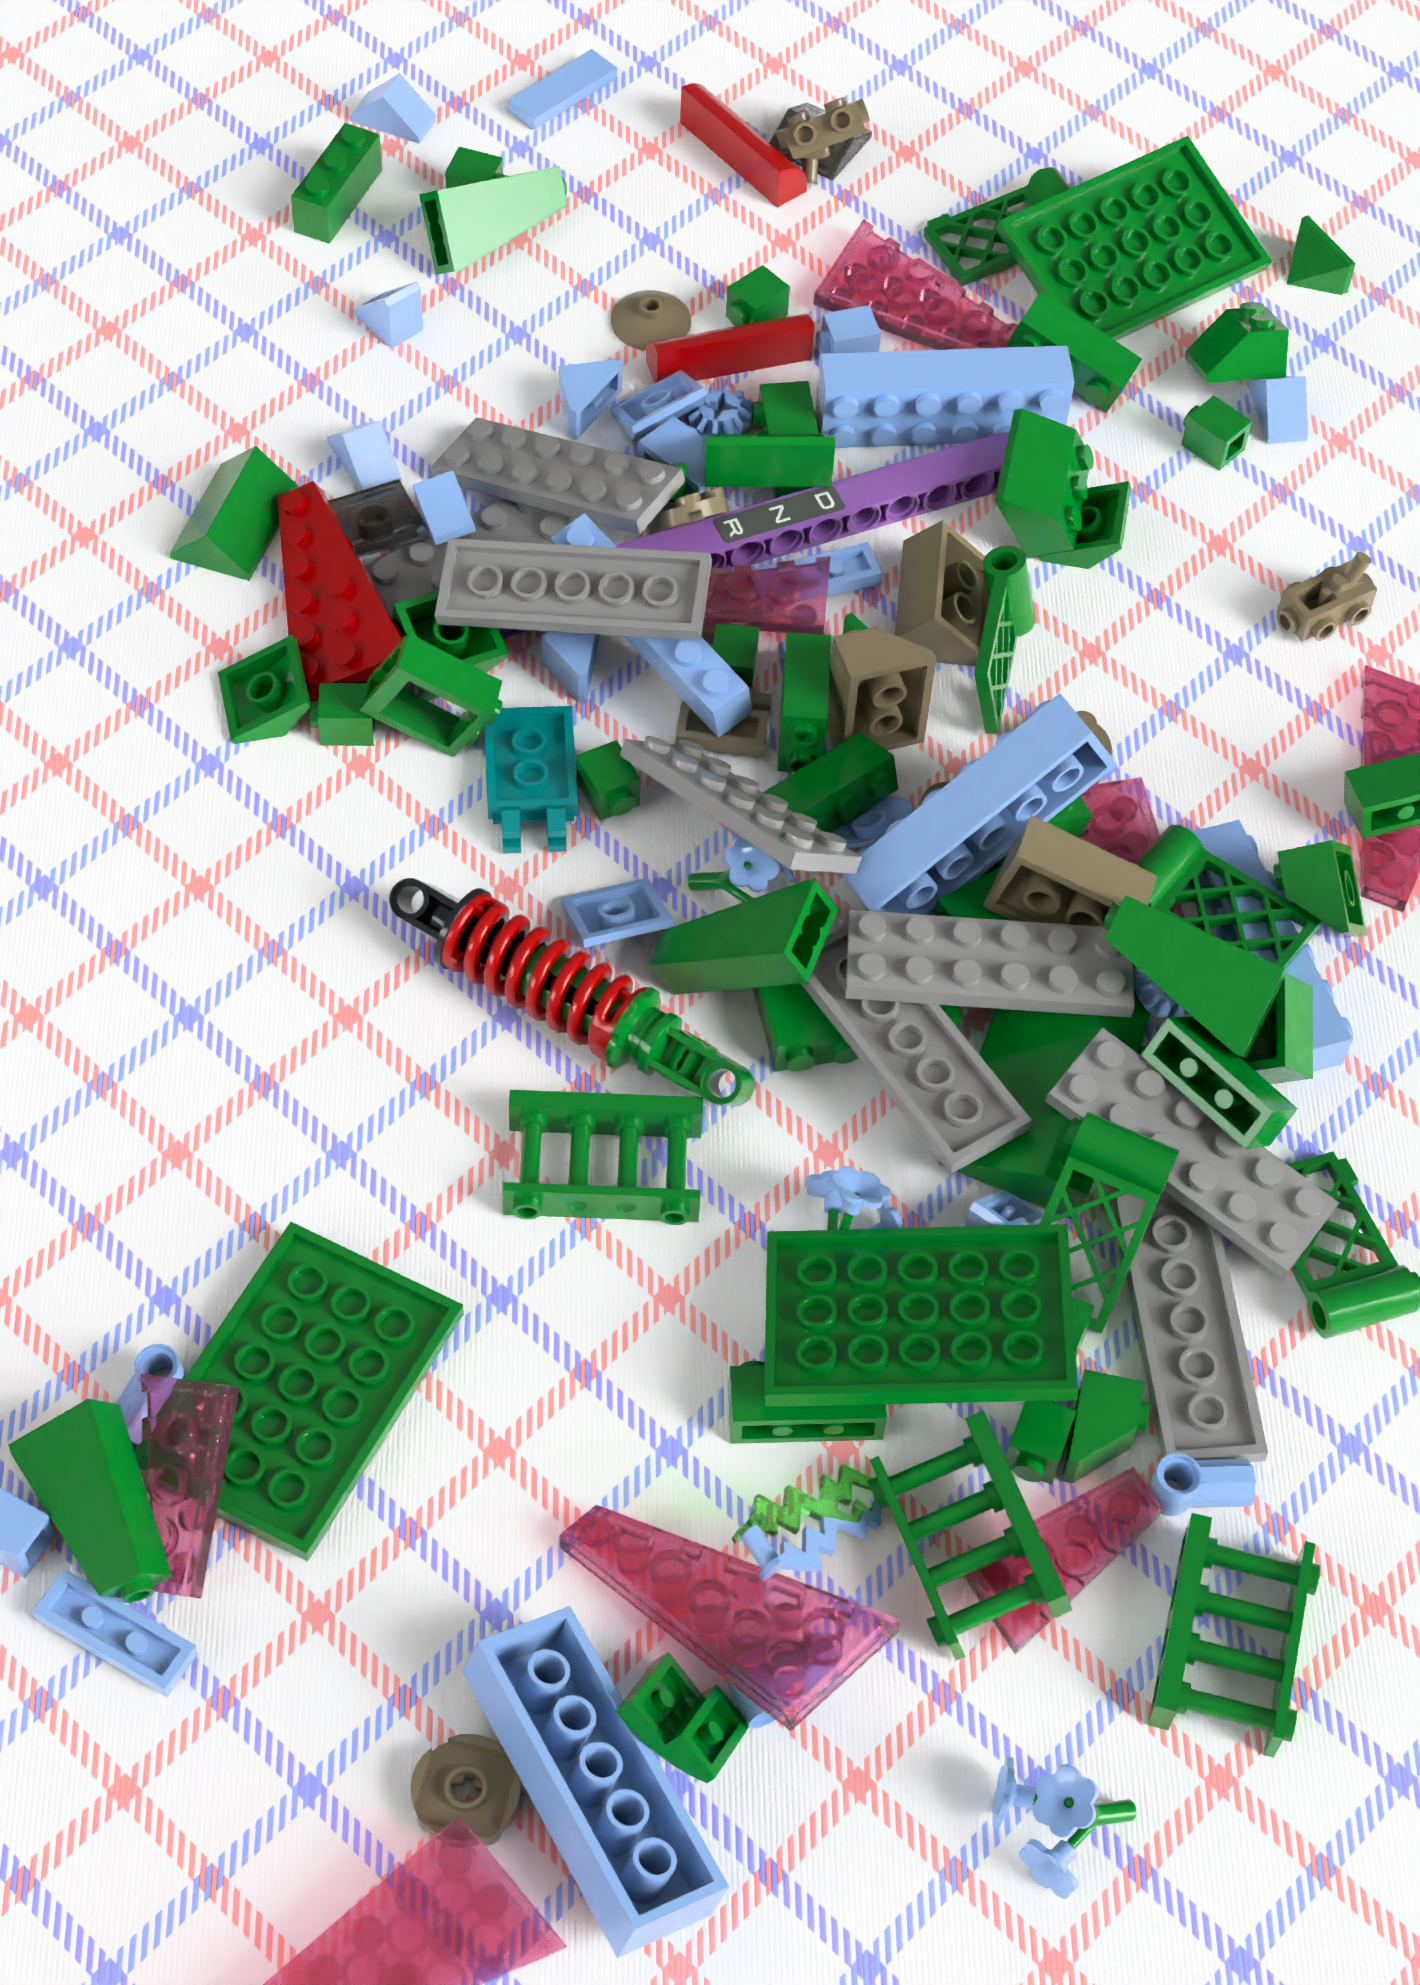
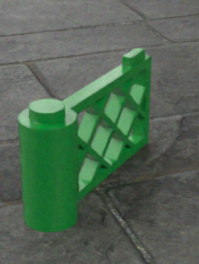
M1056 168L1039 169L1030 177L1027 186L950 217L946 213L927 221V227L924 228V237L960 286H965L1017 264L1011 252L1005 254L992 251L995 242L1005 244L995 228L1001 219L1014 214L1007 212L1009 207L1023 202L1028 208L1072 187ZM983 218L996 221L993 230L973 226L975 221ZM946 233L962 235L959 244L942 241L939 236ZM968 237L988 240L986 249L966 246ZM961 256L981 260L979 265L964 270L959 264Z
M1008 545L992 549L983 559L989 605L974 676L985 734L999 733L1017 639L1031 631L1036 623L1026 555L1021 549Z
M1173 824L1168 826L1136 863L1139 867L1158 876L1148 906L1198 929L1201 928L1211 934L1210 927L1234 925L1237 941H1229V943L1248 952L1273 949L1276 961L1274 964L1285 969L1320 928L1321 920L1206 851L1199 838L1188 828L1181 825ZM1206 868L1222 878L1224 887L1200 889L1198 876ZM1252 896L1261 902L1263 910L1239 913L1236 897ZM1227 898L1230 914L1207 916L1203 900ZM1195 901L1198 917L1182 918L1170 911L1175 903ZM1292 920L1303 927L1298 935L1278 937L1275 921ZM1266 922L1270 938L1246 940L1242 924Z
M1087 1112L1083 1120L1074 1117L1067 1131L1063 1144L1071 1147L1069 1156L1039 1225L1051 1224L1066 1217H1071L1081 1244L1069 1248V1254L1084 1249L1094 1273V1277L1071 1285L1073 1291L1097 1281L1104 1298V1304L1097 1320L1091 1318L1088 1328L1102 1334L1180 1150ZM1075 1170L1093 1178L1101 1198L1073 1208L1066 1191L1073 1171ZM1101 1182L1115 1187L1119 1191L1106 1195ZM1129 1193L1147 1201L1139 1221L1119 1228L1109 1200ZM1063 1197L1068 1211L1055 1216ZM1103 1203L1114 1231L1087 1241L1076 1213ZM1135 1228L1127 1247L1122 1233ZM1117 1236L1124 1254L1121 1264L1117 1268L1100 1274L1089 1246ZM1116 1274L1110 1290L1107 1292L1102 1279Z
M1334 1151L1288 1164L1305 1178L1309 1174L1327 1169L1335 1183L1331 1192L1323 1188L1320 1189L1339 1202L1337 1208L1352 1213L1356 1220L1353 1230L1326 1220L1302 1253V1258L1299 1257L1290 1269L1307 1299L1310 1318L1318 1334L1323 1339H1328L1417 1312L1420 1308V1277L1416 1272H1410L1406 1266L1398 1265L1354 1188L1358 1184L1359 1179L1347 1158L1338 1159ZM1321 1231L1347 1241L1342 1255L1315 1245ZM1353 1244L1373 1251L1379 1262L1365 1265L1349 1259L1348 1255ZM1309 1257L1336 1267L1333 1275L1313 1280L1305 1266Z

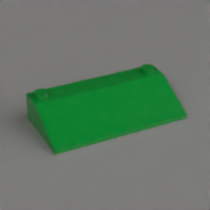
M1133 964V981H1134V970H1135V965H1134V964ZM1135 987L1134 1010L1131 1018L1010 1009L995 1010L979 1055L1031 1118V1127L1026 1133L956 1172L999 1190H1005L1023 1200L1046 1209L1069 1156L1071 1147L1064 1145L1063 1142L1072 1121L1046 1103L1045 1099L1102 1027L1138 1053L1151 1013L1139 1001ZM1075 1170L1066 1188L1073 1208L1083 1205L1090 1194L1094 1182L1093 1178ZM1063 1197L1056 1211L1057 1214L1068 1211Z

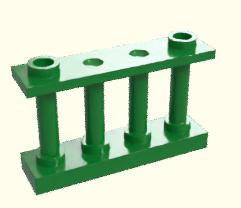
M510 1090L509 1131L522 1132L519 1183L503 1182L504 1215H515L518 1218L527 1220L547 1216L662 1221L669 1225L699 1222L700 1190L685 1189L687 1139L701 1138L703 1097ZM545 1132L571 1134L568 1185L539 1183L542 1134ZM593 1134L619 1136L617 1186L588 1185L590 1136ZM652 1136L666 1137L668 1139L666 1188L637 1187L639 1137Z
M984 1410L965 1418L971 1436L962 1439L963 1445L890 1477L880 1457L877 1456L870 1459L876 1477L867 1480L879 1509L887 1506L890 1507L935 1615L927 1618L926 1621L939 1649L948 1645L956 1661L966 1657L957 1635L1027 1604L1035 1602V1605L1039 1606L1046 1603L1053 1619L1072 1611L1065 1589ZM972 1463L975 1468L983 1464L985 1465L991 1481L982 1484L983 1490L915 1520L907 1521L897 1496ZM993 1509L995 1513L1005 1510L1011 1527L1003 1530L1004 1536L927 1568L917 1541ZM1011 1555H1014L1015 1560L1023 1556L1026 1557L1032 1573L1024 1576V1583L955 1613L947 1614L936 1588Z
M1191 1513L1183 1533L1147 1725L1168 1731L1176 1713L1185 1715L1186 1710L1251 1726L1267 1731L1263 1755L1274 1758L1283 1741H1292L1296 1727L1297 1710L1290 1709L1289 1705L1307 1594L1315 1595L1320 1578L1321 1565L1313 1563L1316 1543L1305 1541L1294 1564L1218 1545V1539L1209 1537L1212 1517ZM1212 1565L1291 1584L1287 1611L1209 1592V1586L1200 1584L1203 1568L1211 1570ZM1205 1612L1284 1632L1279 1660L1200 1640V1634L1192 1632L1194 1615L1202 1617ZM1195 1661L1275 1681L1271 1709L1191 1689V1683L1183 1681L1185 1664L1193 1666Z

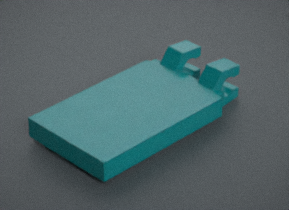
M572 706L501 708L494 723L491 725L486 723L484 725L488 819H493V824H502L503 854L521 853L520 823L547 822L548 852L566 851V822L574 821V816H578Z

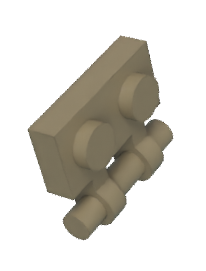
M749 687L753 712L719 738L684 701L681 702L676 744L680 739L699 744L705 751L763 757L769 717L768 711H770L772 694L754 692L755 688Z

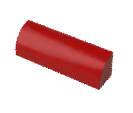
M691 83L681 87L680 123L778 208L807 192V177L805 173L705 86L699 83Z
M804 313L651 341L647 343L646 362L654 383H657L679 370L685 372L695 381L808 361L812 360L814 322L808 314Z

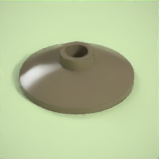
M644 290L625 296L615 305L611 314V326L615 335L623 343L635 349L646 351L648 342L688 335L691 327V315L687 306L677 297L662 291Z

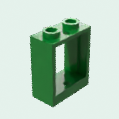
M787 632L777 771L795 773L824 754L828 714L831 635Z
M407 633L369 676L359 711L454 757L466 744L471 746L475 742L481 728L486 723L491 725L498 717L502 708V701L498 697L503 681ZM410 681L466 711L458 717L403 689V687Z

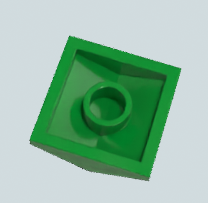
M1126 481L1088 488V497L1083 501L1081 511L1082 528L1077 532L1074 550L1039 555L1041 561L1090 569L1121 550L1131 493L1130 482Z
M293 635L218 671L230 740L235 744L285 736L311 707L297 639Z

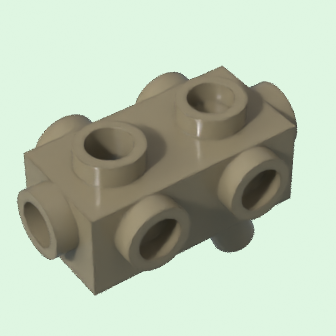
M845 96L823 104L825 112L812 117L809 110L787 118L789 126L775 131L782 154L790 152L793 160L803 158L802 171L805 173L808 183H817L818 159L830 156L829 146L867 132L864 123L869 122L870 118L863 98L847 103Z
M1357 552L1353 559L1337 567L1330 566L1317 576L1303 582L1298 581L1290 584L1283 590L1277 610V622L1281 630L1286 634L1294 633L1301 642L1311 637H1314L1317 641H1322L1331 636L1338 625L1346 621L1351 625H1358L1363 622L1371 613V607L1377 591V587L1374 585L1371 577L1364 573L1371 563V558L1363 552Z

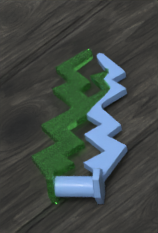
M842 1464L838 1469L837 1482L824 1473L819 1478V1500L789 1484L784 1488L782 1506L757 1494L753 1500L749 1520L736 1530L731 1539L734 1544L743 1541L762 1569L758 1575V1579L761 1582L772 1577L780 1569L819 1572L822 1569L820 1552L832 1556L836 1551L837 1529L864 1540L868 1536L867 1526L875 1530L881 1526L882 1509H879L874 1496L871 1498L869 1507L857 1498L852 1502V1485L871 1491L867 1480L872 1478ZM838 1502L849 1506L852 1502L851 1515L839 1510ZM801 1513L819 1521L820 1532L808 1526L802 1530V1550L783 1541L779 1545V1556L762 1532L764 1531L775 1537L778 1534V1525L796 1535L800 1531Z

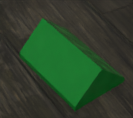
M703 434L705 487H831L835 436L829 434Z
M257 446L221 463L173 546L170 558L250 581L279 529L277 496L299 486Z

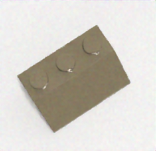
M944 520L903 540L895 635L934 651L937 663L976 666L989 605L983 569V559L985 556Z
M877 627L860 631H849L842 635L833 636L826 727L834 746H838L858 732L887 751L923 743L937 660L934 651Z
M1031 815L1014 840L982 907L1011 921L1103 927L1104 920L1112 904L1115 901L1121 904L1125 895L1148 905L1158 876Z

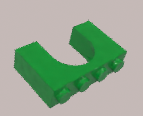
M801 984L752 988L775 1072L784 1070L803 1071L814 1065L832 1062L846 1064L859 1058ZM939 1005L956 1027L960 1029L962 1015L959 1006Z

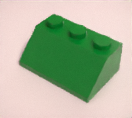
M1020 408L1015 409L1013 412L995 503L1027 558L1074 550L1077 532L1082 528L1081 511L1083 501L1088 497V474L1094 465L1092 450L1089 445H1084L1075 428Z

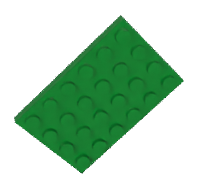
M1188 135L1003 218L995 228L1038 295L1041 291L1115 341L1266 270L1272 262Z
M290 1222L134 1451L142 1477L308 1562L464 1315L463 1304L298 1224Z
M1067 1224L767 1231L765 1407L1078 1400Z

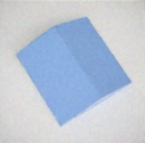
M679 370L610 407V410L630 441L634 442L655 430L672 416L678 418L703 405L707 393L703 386L685 372Z
M648 877L560 898L574 944L577 947L585 948L674 927L673 918Z

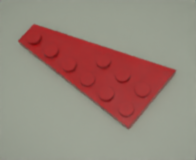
M314 481L277 496L288 636L293 635L298 642L310 703L311 701L319 700L320 683H363L368 681L369 676L403 639L402 632L388 613L387 605L364 564L358 559L353 544L343 532L339 519L323 490Z

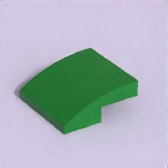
M669 1651L653 1661L615 1711L625 1724L654 1752L676 1768L705 1783H709L716 1778L749 1728L746 1720L718 1684L701 1694Z

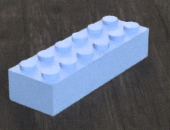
M1068 346L825 353L820 355L815 414L819 434L835 436V448L964 444L998 433H1009L1013 412L1015 409L1020 408L1067 425L1075 381Z
M1059 693L1052 700H1046L1039 704L1032 712L1031 717L1016 729L1002 734L997 739L995 746L983 756L965 764L959 771L958 776L946 786L929 793L924 798L922 805L910 815L892 823L886 830V834L873 845L859 850L857 854L862 858L856 874H842L869 911L932 915L936 910L937 899L974 881L1008 854L1014 840L1031 815L1048 822L1114 769L1117 763L1062 694Z
M570 1606L477 1641L465 1666L463 1675L616 1957L619 1958L711 1916L730 1886L652 1749L615 1712L624 1700Z

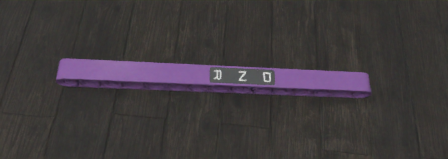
M1009 433L994 434L833 481L831 487L809 488L615 546L617 548L706 552L711 554V568H722L730 571L997 493ZM498 628L502 639L531 631Z

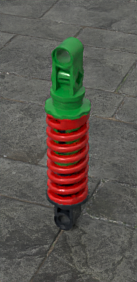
M414 878L402 879L392 888L389 903L393 913L437 939L434 951V959L437 965L454 972H465L467 979L476 985L485 984L488 992L496 997L505 996L507 1002L516 1009L526 1008L530 1017L536 1021H547L549 1028L556 1033H567L569 1039L578 1046L589 1045L591 1053L607 1062L606 1065L616 1070L631 1061L637 1065L638 1071L650 1076L657 1071L673 1083L695 1092L717 1105L740 1106L745 1104L753 1095L755 1082L752 1073L745 1066L720 1053L713 1045L682 1030V1018L674 1013L666 1014L660 1011L662 999H660V992L652 987H642L632 993L633 981L627 975H620L611 982L612 968L605 962L595 965L590 970L592 958L588 952L580 950L570 957L571 945L566 939H556L550 944L551 934L549 930L539 926L530 931V921L523 914L515 915L509 920V907L493 898L487 890L476 888L459 900L434 884ZM421 890L424 896L423 905L414 913L411 905L412 898ZM500 975L505 977V979L500 980ZM731 1071L736 1079V1087L731 1095L724 1097L719 1089V1081L723 1074Z

